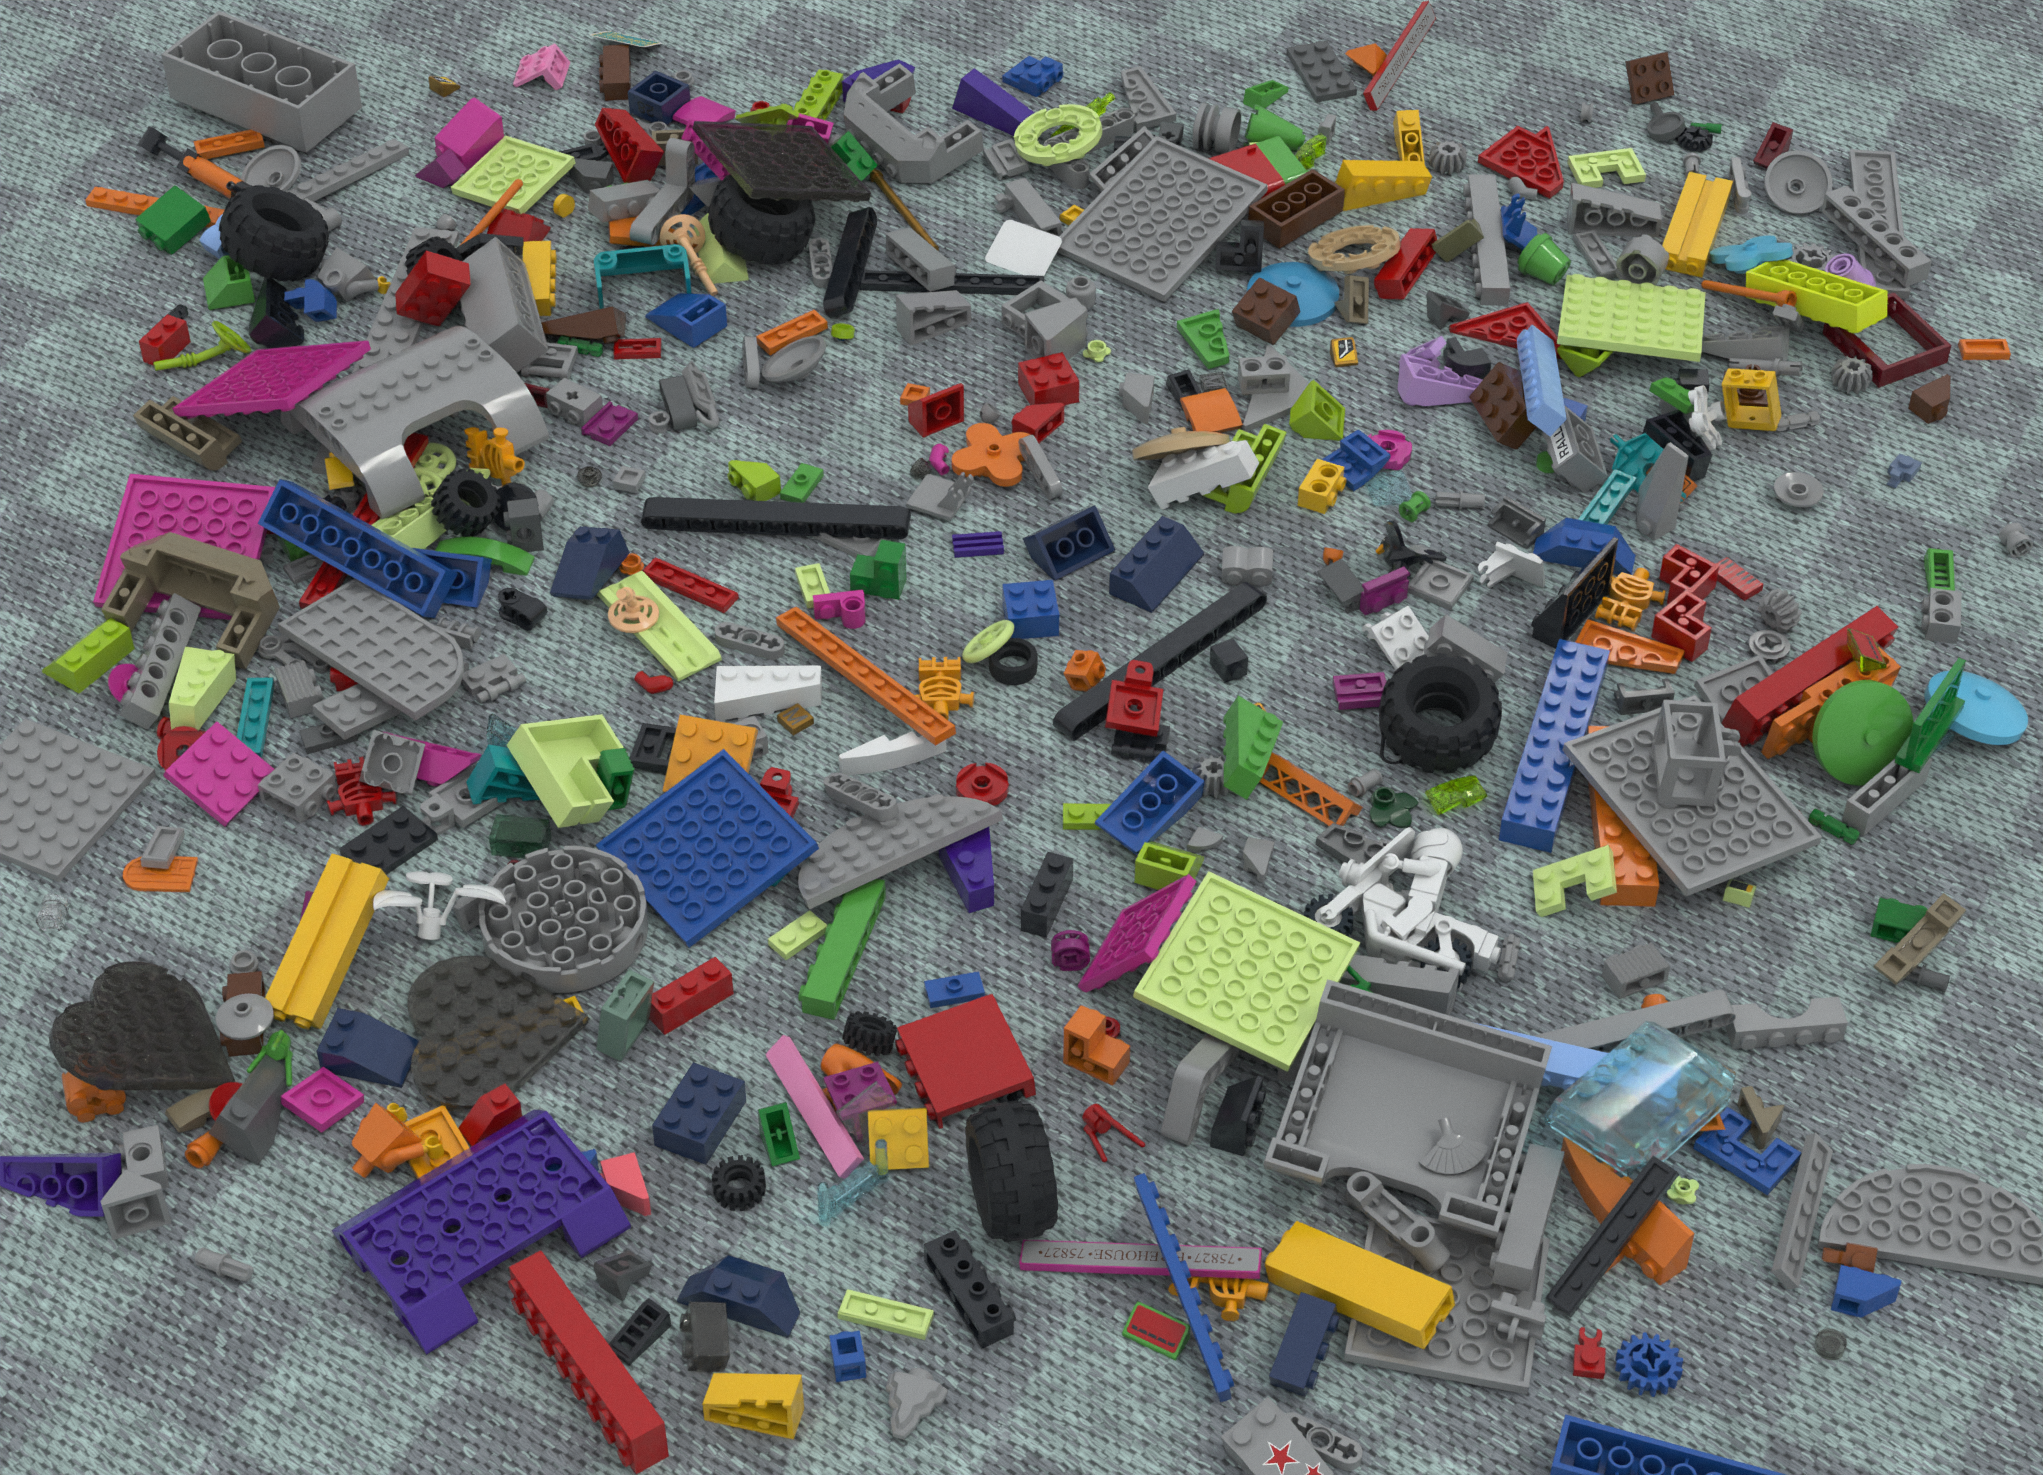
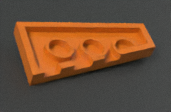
M1587 619L1575 643L1610 650L1608 664L1671 674H1676L1685 650Z

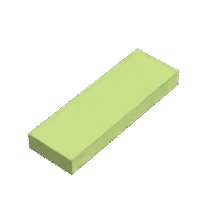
M847 1289L838 1311V1319L925 1340L934 1317V1310Z

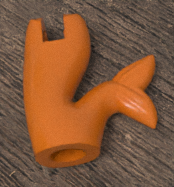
M834 1044L826 1051L821 1062V1070L826 1076H830L874 1062L849 1047ZM881 1068L894 1095L897 1094L902 1088V1083L892 1074ZM827 1088L822 1089L835 1112L839 1114Z

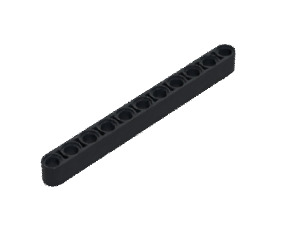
M649 497L644 502L641 524L647 529L817 537H819V533H826L832 537H867L870 539L899 540L908 536L911 512L901 506Z
M1243 582L1132 660L1152 664V687L1262 610L1267 602V595L1250 583ZM1129 662L1059 710L1053 719V726L1073 741H1076L1106 720L1112 680L1124 682ZM1142 668L1135 669L1140 674L1145 672Z

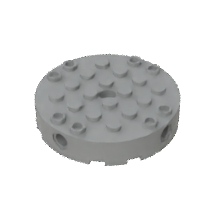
M564 846V850L548 851V848L526 854L524 860L514 865L509 863L487 885L498 889L506 900L505 906L499 902L481 898L479 905V923L483 947L490 963L502 976L511 982L539 992L571 993L583 991L615 978L635 961L645 944L648 934L647 904L640 879L619 858L590 847Z

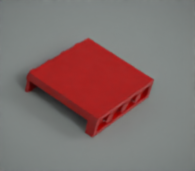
M993 994L897 1027L899 1038L895 1040L897 1051L900 1057L905 1055L907 1061L904 1063L910 1078L915 1077L917 1081L914 1085L920 1099L925 1098L927 1104H924V1107L927 1110V1116L930 1121L935 1119L939 1129L943 1128V1117L1022 1089L1025 1099L1036 1095L1034 1077Z

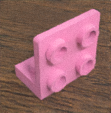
M555 43L548 47L544 46L538 52L532 55H525L520 60L513 85L519 87L543 75L545 81L554 90H558L563 86L570 61Z

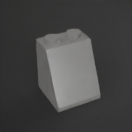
M1075 297L1025 313V350L1032 359L1063 352L1068 361L1086 346V337L1088 336L1086 328L1088 311L1086 307L1081 305Z

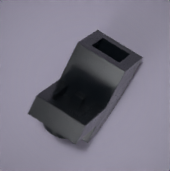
M1456 337L1447 338L1446 349L1443 350L1446 367L1452 368V371L1461 377L1467 374L1483 380L1491 369V361L1483 348L1464 351Z

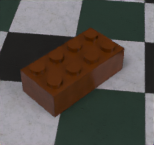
M1311 169L1249 206L1248 220L1264 221L1263 238L1280 249L1342 212L1345 189L1314 169Z

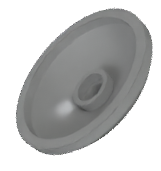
M276 145L269 147L250 160L242 173L241 180L252 186H272L280 188L282 191H288L299 176L301 170L300 156L290 146Z
M1788 151L1777 156L1770 163L1765 173L1764 187L1768 198L1777 208L1789 214L1805 215L1822 207L1825 193L1832 191V176L1827 165L1816 155L1806 151ZM1792 186L1797 187L1798 191H1794Z
M808 336L788 344L772 355L764 364L761 371L764 379L780 383L806 378L823 357L826 350V342L821 336Z

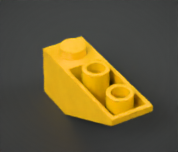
M1419 110L1397 111L1393 127L1400 161H1422L1425 165Z

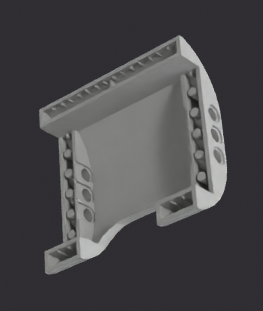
M462 326L446 329L327 384L320 390L313 391L309 394V398L295 404L296 407L286 412L281 411L280 418L281 423L293 435L307 429L365 484L369 507L382 520L425 499L421 484L404 450L405 440L415 431L455 412L473 410L485 416L491 423L493 431L500 427L508 430L506 440L513 443L514 455L549 439V433L540 410L516 371L481 338Z
M1327 979L1320 999L1316 1022L1276 1138L1272 1137L1264 1160V1168L1320 1186L1335 1176H1352L1356 1172H1369L1385 1186L1415 1194L1429 1201L1439 1213L1438 1222L1496 1239L1552 1046ZM1445 1117L1450 1118L1453 1131L1457 1135L1489 1146L1485 1156L1475 1167L1456 1175L1435 1173L1419 1163L1442 1138L1438 1120Z

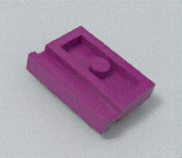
M609 401L581 428L582 435H588L591 439L611 446L638 420V413L620 405L614 406Z
M1402 567L1363 583L1362 588L1364 591L1361 592L1360 611L1366 616L1406 599L1409 585L1407 576L1410 575V572L1405 567Z
M1384 672L1333 676L1332 684L1336 701L1338 702V709L1379 707L1383 688L1386 684Z

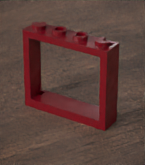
M1894 292L1888 294L1887 316L1889 315L1926 350L1925 352L1887 365L1854 333H1850L1848 330L1840 327H1831L1828 323H1824L1822 334L1845 356L1849 358L1856 356L1858 360L1865 359V363L1871 365L1872 382L1878 388L1947 363L1952 346Z

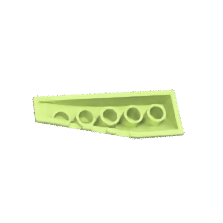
M470 468L477 474L479 472L484 474L483 477L485 479L491 474L489 469ZM435 487L428 491L429 496L425 497L424 500L383 520L379 519L372 526L411 548L426 550L427 546L446 531L444 525L438 523L436 520L438 517L433 515L432 512L434 508L431 506L432 496L437 488ZM461 499L466 505H470L468 502Z

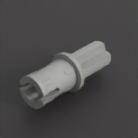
M1461 490L1459 493L1437 492L1435 504L1437 506L1459 507V510L1462 508L1483 510L1485 494L1463 493Z
M203 1247L199 1249L195 1256L196 1266L212 1270L219 1277L227 1275L247 1282L251 1279L254 1272L252 1266L232 1259V1256L228 1253L219 1254Z

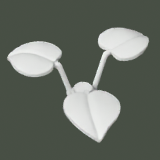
M424 871L406 873V880L410 882L429 884L428 908H424L423 913L420 906L422 905V899L414 897L407 892L383 890L378 892L373 900L374 910L386 906L415 907L417 913L416 923L419 924L418 937L429 940L440 939L441 925H446V919L458 895L484 898L499 902L504 906L506 904L504 896L498 889L491 886L468 884L463 885V888L455 889L443 915H440V910L433 908L435 884L447 886L452 884L453 878L445 873H428Z

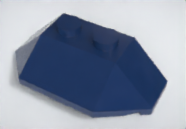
M730 1255L689 1276L677 1298V1303L789 1338L800 1316V1310L784 1272Z

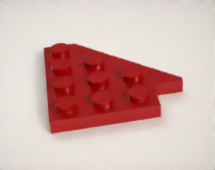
M1516 126L1478 155V163L1510 179L1512 177L1520 178L1526 187L1538 189V193L1549 199L1563 189L1564 180L1548 126L1536 134Z

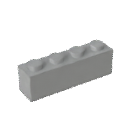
M908 227L886 233V254L931 292L954 285L955 265L913 229Z
M1929 758L1920 773L1894 763V759L1847 800L1842 822L1847 824L1848 827L1857 829L1862 836H1865L1927 781L1932 758Z

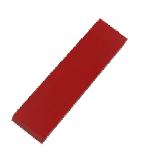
M656 557L642 570L655 584L722 613H725L739 599L737 592Z

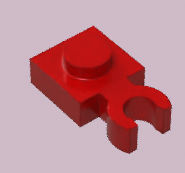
M1585 1327L1580 1328L1578 1335L1579 1344L1574 1346L1573 1376L1604 1379L1606 1348L1599 1347L1602 1340L1601 1329H1597L1595 1338H1588L1585 1335Z

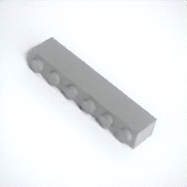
M1530 1143L1527 1155L1521 1154L1518 1171L1521 1174H1515L1512 1190L1516 1191V1193L1510 1192L1506 1210H1510V1213L1504 1212L1501 1229L1505 1230V1232H1498L1495 1249L1499 1250V1253L1493 1252L1489 1270L1494 1271L1492 1283L1529 1291L1559 1182L1565 1151Z

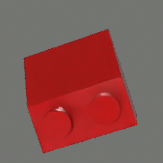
M959 383L909 403L908 422L923 438L963 422L964 385Z

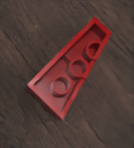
M602 108L594 125L623 182L651 181L664 151L626 110Z

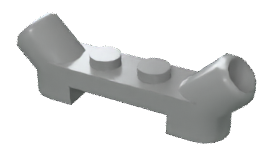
M1361 1171L1356 1172L1348 1179L1345 1196L1349 1205L1360 1209L1410 1252L1426 1271L1434 1272L1449 1260L1450 1251L1436 1235L1433 1226L1422 1216L1418 1218L1386 1191L1382 1182L1374 1175Z

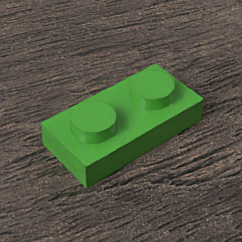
M1667 377L1651 383L1649 391L1685 414L1694 411V405L1690 403L1688 392L1691 390L1684 389L1676 384L1675 380Z

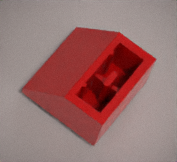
M503 208L488 226L487 234L523 237L524 242L542 241L551 227L543 224L544 220L535 218V216L525 213L519 214Z

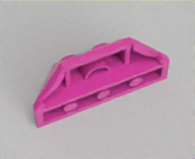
M395 735L425 744L416 780H426L428 785H442L468 769L481 758L479 753Z

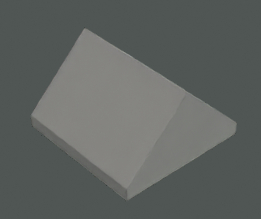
M127 1170L123 1171L101 1200L112 1240L172 1223L161 1184Z

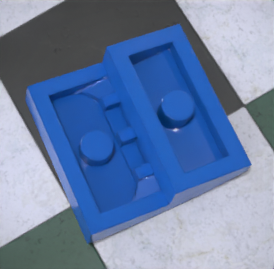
M1358 429L1340 440V448L1322 460L1343 466L1346 486L1354 492L1375 476L1388 462L1391 455Z

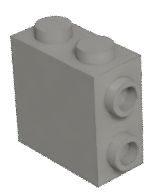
M294 752L258 784L262 803L301 824L309 817L314 816L318 809L327 800H331L337 792L335 775L331 770L322 768L313 763L309 758H303Z

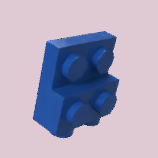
M1028 56L1002 75V82L1034 97H1038L1063 78V64L1046 56L1041 60Z

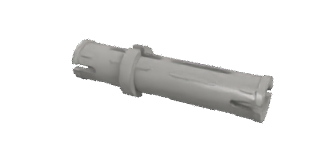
M1733 357L1729 360V362H1732V364L1729 363L1730 369H1745L1747 365L1752 364L1751 370H1753L1755 364L1761 370L1775 371L1776 377H1780V375L1801 377L1802 372L1800 371H1803L1802 361H1782L1781 358L1758 360Z

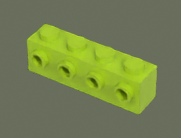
M819 69L815 76L811 77L807 89L803 90L799 102L795 103L794 111L826 121L843 93V74Z

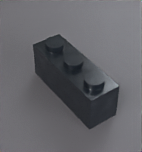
M1047 852L1021 908V931L1047 938L1073 881V858Z

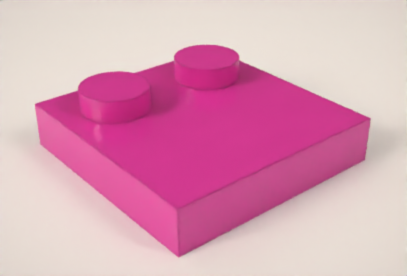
M322 1067L281 1095V1105L321 1133L364 1102V1094L325 1067Z

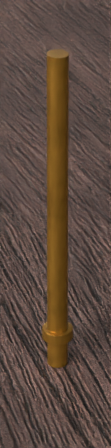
M875 168L869 174L870 180L879 186L910 227L938 251L939 247L884 180L882 172Z

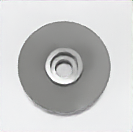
M1786 473L1778 477L1774 483V493L1778 499L1794 507L1813 506L1822 499L1824 493L1822 484L1813 476L1805 473Z
M248 993L234 996L224 1002L217 1011L216 1024L218 1030L224 1036L234 1040H247L257 1037L271 1025L274 1018L273 1007L266 998L257 994Z

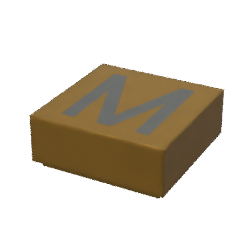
M797 703L778 714L777 721L794 736L813 725L814 717Z

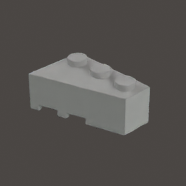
M957 290L896 295L897 331L912 346L970 324L971 305Z

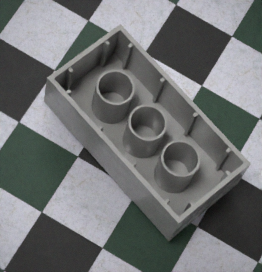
M221 11L216 12L161 54L170 98L190 105L194 109L222 118L228 123L237 124L249 130L259 132L263 137H269L298 151L308 152L315 148L322 139L336 128L342 126L348 118L362 108L354 63Z

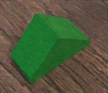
M787 1102L758 1109L760 1136L771 1166L800 1159Z

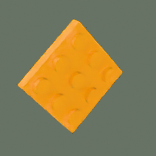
M680 714L662 791L664 793L723 749L749 774L758 729Z

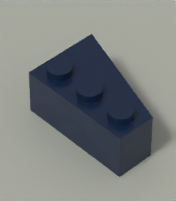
M1303 1292L1300 1293L1269 1375L1271 1385L1306 1397L1309 1389L1314 1390L1319 1377L1318 1367L1321 1361L1324 1362L1330 1347L1329 1342L1333 1333L1336 1332L1340 1321V1316L1337 1315L1336 1304Z

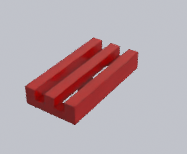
M661 338L617 339L618 342L614 343V360L661 358Z

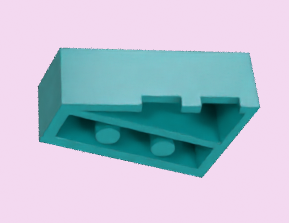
M488 745L466 781L473 804H481L482 800L497 798L498 803L506 802V798L522 797L523 801L540 800L509 748Z

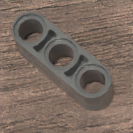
M683 375L659 379L661 396L666 411L670 415L673 431L697 427L695 408Z

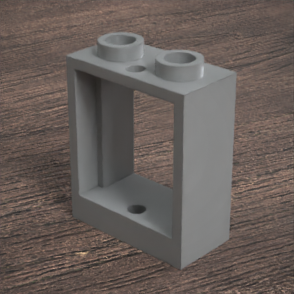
M1039 281L1001 305L1002 323L1025 339V315L1022 312L1036 303L1046 307L1070 298L1043 281Z

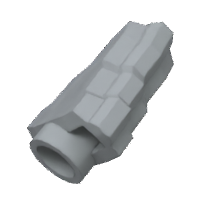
M912 1368L909 1374L895 1372L888 1376L886 1392L890 1394L888 1405L893 1410L890 1418L893 1437L904 1440L916 1429L921 1418L930 1416L935 1406L942 1405L948 1394V1390L940 1383L934 1381L933 1376L924 1369Z

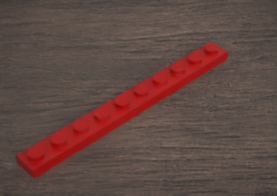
M412 433L404 443L405 453L413 468L429 444L428 436L418 433ZM366 493L353 515L372 525L381 518L369 507ZM324 561L299 600L300 608L304 609L338 589L348 574Z

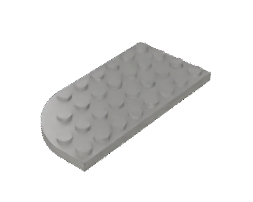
M355 578L278 624L280 633L415 721L451 698L463 679L464 662L462 651L454 638L395 600Z

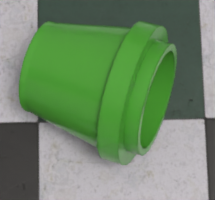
M1538 234L1526 245L1520 254L1517 262L1519 265L1518 270L1524 275L1529 274L1554 286L1569 269L1571 260L1552 241L1553 238L1549 234Z

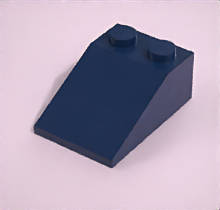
M579 526L566 542L550 590L551 596L592 600L630 553L620 529Z
M337 1008L316 1052L320 1069L325 1067L335 1075L402 1088L416 1059L415 1053L419 1052L422 1042L365 1013Z

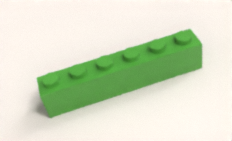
M874 879L842 894L843 900L841 904L837 903L834 910V921L832 924L829 923L827 925L824 944L820 943L818 946L815 965L811 964L809 967L808 981L806 985H802L800 988L798 1000L802 1002V1013L835 1020L886 899L885 880Z

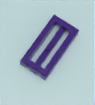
M1002 531L952 535L954 558L1004 554Z

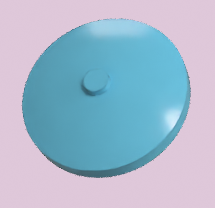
M1949 671L1937 673L1930 679L1924 693L1926 704ZM1963 671L1957 697L1965 700V704L1950 729L1969 739L1986 744L2006 745L2018 741L2028 725V716L2022 704L2009 691L1997 683L1982 676Z

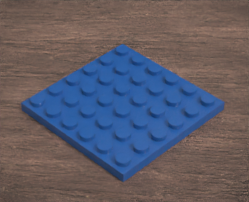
M724 749L595 845L598 850L607 852L625 862L627 868L634 875L638 876L644 888L646 903L688 948L819 849L817 842Z

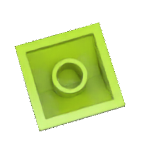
M1562 344L1557 348V353L1577 377H1581L1599 367L1614 352Z

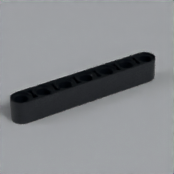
M872 207L848 214L823 300L824 311L829 318L852 312L854 309L877 227V215Z

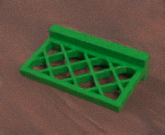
M1958 658L1915 720L1912 732L1897 753L1894 763L1916 773H1920L1964 708L1965 700L1958 698L1957 694L1966 660Z

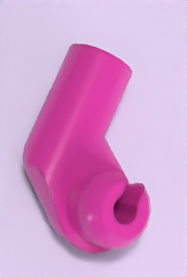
M939 443L932 447L929 463L942 476L950 470V467L943 461V458L947 457L945 453H949V449L947 446Z

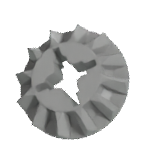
M1772 630L1755 632L1750 637L1748 643L1749 652L1754 653V657L1761 655L1764 661L1769 659L1774 663L1778 659L1784 660L1790 650L1788 639L1784 635ZM1765 642L1770 648H1773V650H1769L1768 647H1764Z

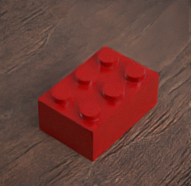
M426 251L395 293L397 315L440 326L471 285L469 263Z

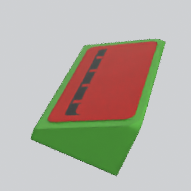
M1137 1301L1123 1329L1122 1336L1176 1361L1190 1339L1191 1327L1176 1318Z

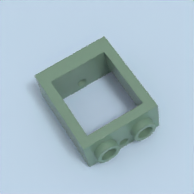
M630 969L627 971L601 1008L596 1050L619 1061L624 1059L649 1023L654 987L653 980Z

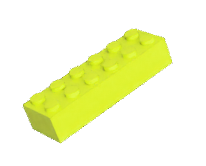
M1786 259L1767 261L1746 272L1747 288L1774 293L1782 290L1794 291L1797 296L1794 307L1797 308L1796 311L1800 315L1809 317L1813 321L1828 323L1831 327H1840L1848 330L1850 333H1859L1887 317V290ZM1749 298L1757 303L1774 306V308L1777 305L1775 302Z

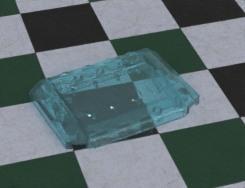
M1646 1021L1560 1094L1545 1114L1544 1123L1626 1177L1633 1175V1170L1644 1168L1653 1155L1664 1162L1724 1109L1731 1099L1736 1072L1659 1024Z

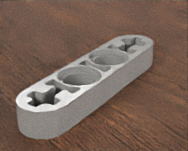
M833 773L823 780L828 796L879 821L892 820L899 814L894 797L844 773Z

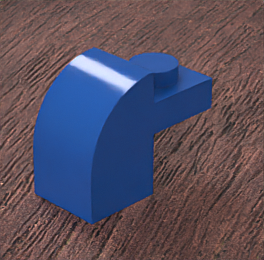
M305 279V288L299 287L285 292L284 301L295 309H304V314L315 322L337 318L336 297L318 281Z

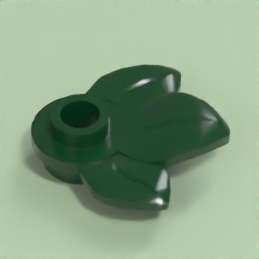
M1379 787L1371 795L1370 802L1372 808L1369 812L1370 819L1380 828L1388 823L1398 828H1408L1412 823L1409 810L1415 808L1419 802L1410 794L1395 793L1389 787Z

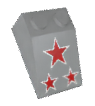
M1269 1397L1221 1436L1225 1451L1248 1475H1334L1293 1422Z

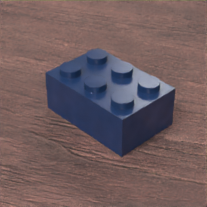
M693 1062L652 1124L654 1146L706 1165L746 1103L745 1081Z

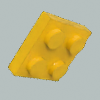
M926 1108L868 1110L870 1170L929 1168Z

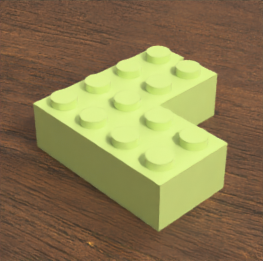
M601 714L521 724L508 742L507 747L557 827L575 826L579 822L580 824L599 822L614 802L596 773L597 767H599L600 752L623 748L604 716Z

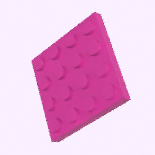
M1188 874L1123 909L1083 975L1078 987L1086 993L1095 988L1100 989L1108 981L1118 980L1127 971L1133 972L1145 962L1151 963L1159 954L1158 948L1160 944L1169 937L1171 925L1181 916L1182 912L1180 909L1192 897L1191 890L1196 880Z

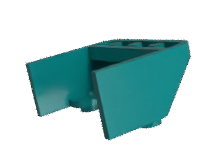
M673 244L598 253L594 258V270L599 309L604 308L602 276L683 268L686 293L692 294L686 249L681 245Z

